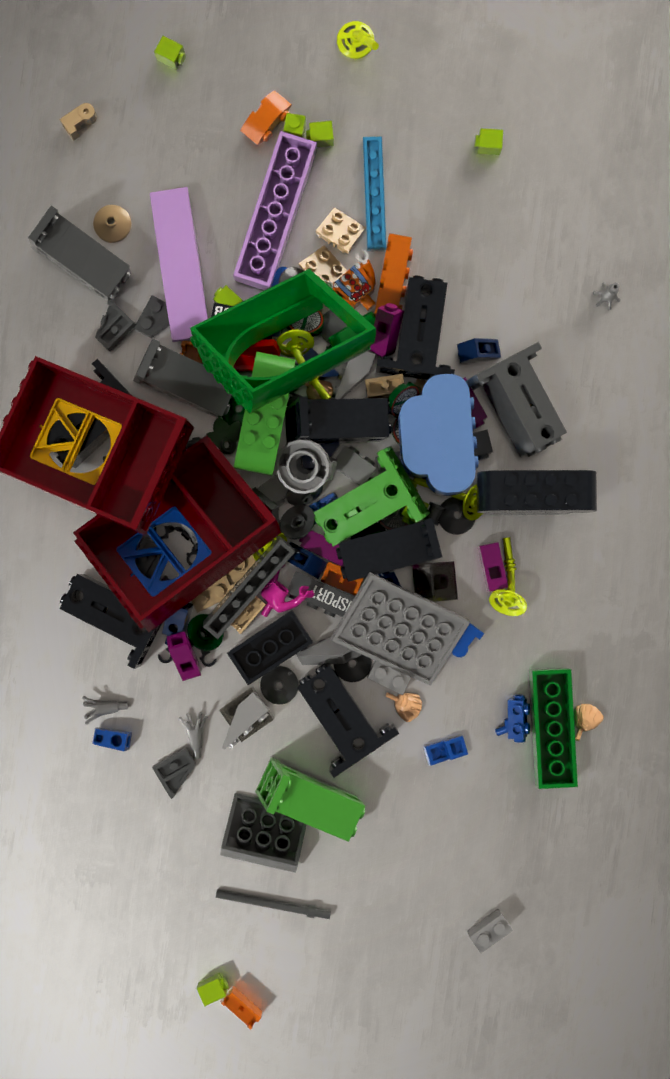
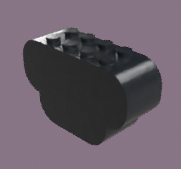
M495 470L477 473V513L496 515H559L597 511L596 471Z

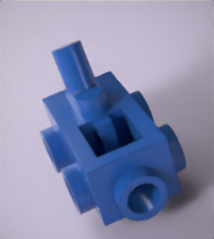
M516 694L508 700V718L505 719L504 726L495 729L497 736L508 733V739H514V742L518 743L526 742L527 734H530V723H527V715L530 714V704L527 703L525 695Z

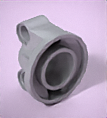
M298 439L285 444L276 458V472L279 480L286 488L295 493L307 494L318 490L328 480H333L338 460L329 457L318 443L308 439ZM303 455H308L314 460L315 468L313 470H307L302 466L301 458Z

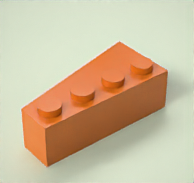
M389 233L374 312L375 317L377 309L388 303L397 305L399 309L403 308V305H400V299L405 297L406 286H403L404 279H408L410 268H407V261L412 260L413 249H410L412 237Z

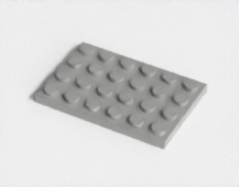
M369 572L332 634L331 640L431 686L470 621L455 612Z

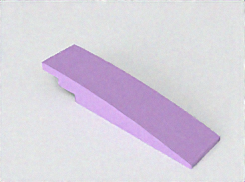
M187 187L150 193L172 342L190 340L192 336L190 327L208 319L189 192Z

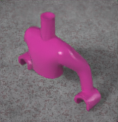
M279 570L261 591V596L267 602L261 614L267 617L272 608L280 613L295 608L306 598H312L314 591L308 590L309 586H301L299 595L295 599L285 602L289 591L283 584L278 582Z

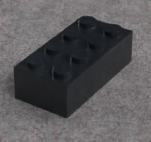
M291 610L227 652L246 684L250 685L312 644L313 640L294 611Z

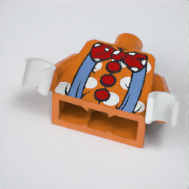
M362 249L364 252L362 258H360L358 253L355 254V257L361 261V264L357 262L333 284L330 281H324L354 309L362 304L369 311L376 305L375 301L370 297L374 293L376 280L373 267L368 260L369 254Z

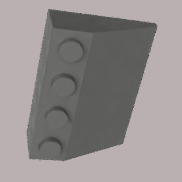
M235 793L220 855L296 873L307 824L276 811L274 815L266 812L260 799Z

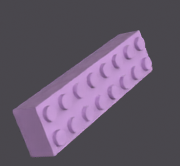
M280 131L233 274L236 282L261 290L271 288L317 152V142Z

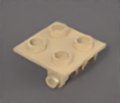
M334 207L315 232L319 235L318 238H322L329 245L334 243V248L337 245V249L342 251L343 254H349L353 244L366 227Z
M325 245L298 264L302 271L310 269L320 279L330 281L332 284L347 272V269Z

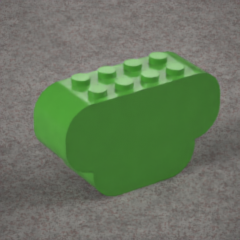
M257 351L252 377L280 375L294 368L296 359ZM289 393L250 414L245 409L234 468L273 475Z

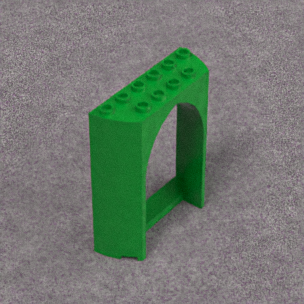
M310 269L190 327L192 334L190 337L191 343L197 348L208 373L211 372L216 382L221 383L228 394H232L236 403L242 405L249 414L369 351L376 337V328ZM323 304L357 334L277 376L248 377L240 375L233 368L239 356L247 348L323 309Z

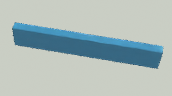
M363 137L367 251L386 250L382 137Z

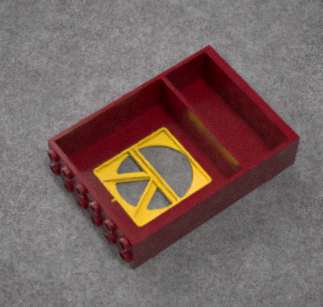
M35 356L34 360L29 363L28 373L20 383V390L17 396L11 402L9 413L3 419V426L0 431V473L146 536L194 430V426L187 418ZM73 413L86 414L79 431L76 430L67 415ZM96 417L105 425L111 439V448L105 461L101 466L90 472H70ZM60 420L74 441L47 445L50 429ZM69 450L62 468L50 456L51 452Z

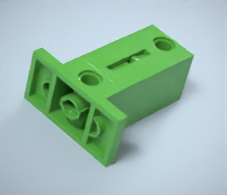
M392 446L377 452L379 456L377 460L382 468L385 467V472L314 512V519L317 525L323 528L325 532L324 537L332 546L337 545L406 505L409 517L412 520L415 519L416 522L430 514ZM393 485L397 487V492L394 490Z
M273 757L270 758L255 791L266 812L274 815L276 811L348 842L351 837H354L357 831L356 825L365 813V805L356 795L285 766Z

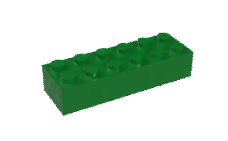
M571 669L529 670L535 786L538 789L578 787Z

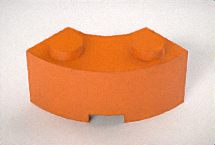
M275 90L272 91L261 101L258 111H252L240 131L257 145L264 141L267 142L271 138L274 128L281 121L284 122L286 120V114L290 113L289 109L292 104Z

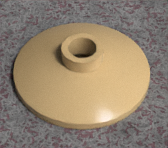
M107 205L96 213L93 221L94 230L99 238L106 242H119L129 234L131 218L124 208L117 205ZM110 219H114L113 224H108Z

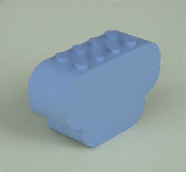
M440 374L431 377L425 383L420 396L411 397L402 405L398 417L401 464L407 474L415 478H425L429 489L441 496L458 495L464 492L473 483L476 474L475 470L478 468V456H474V450L477 448L476 436L473 437L475 417H471L472 409H474V399L470 397L469 387L465 380L455 374Z

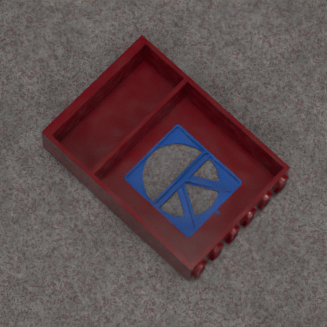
M206 435L183 452L148 529L147 534L158 547L136 550L140 539L144 536L143 534L98 515L74 531L73 534L77 538L74 542L82 550L86 558L130 614L131 618L141 630L145 628L150 632L281 534L277 519ZM174 522L183 524L193 531L197 538L198 551L193 564L188 570L182 566L153 527L163 523ZM162 554L151 579L145 577L138 570L135 562L136 558ZM169 561L179 573V576L171 580L160 581V577Z

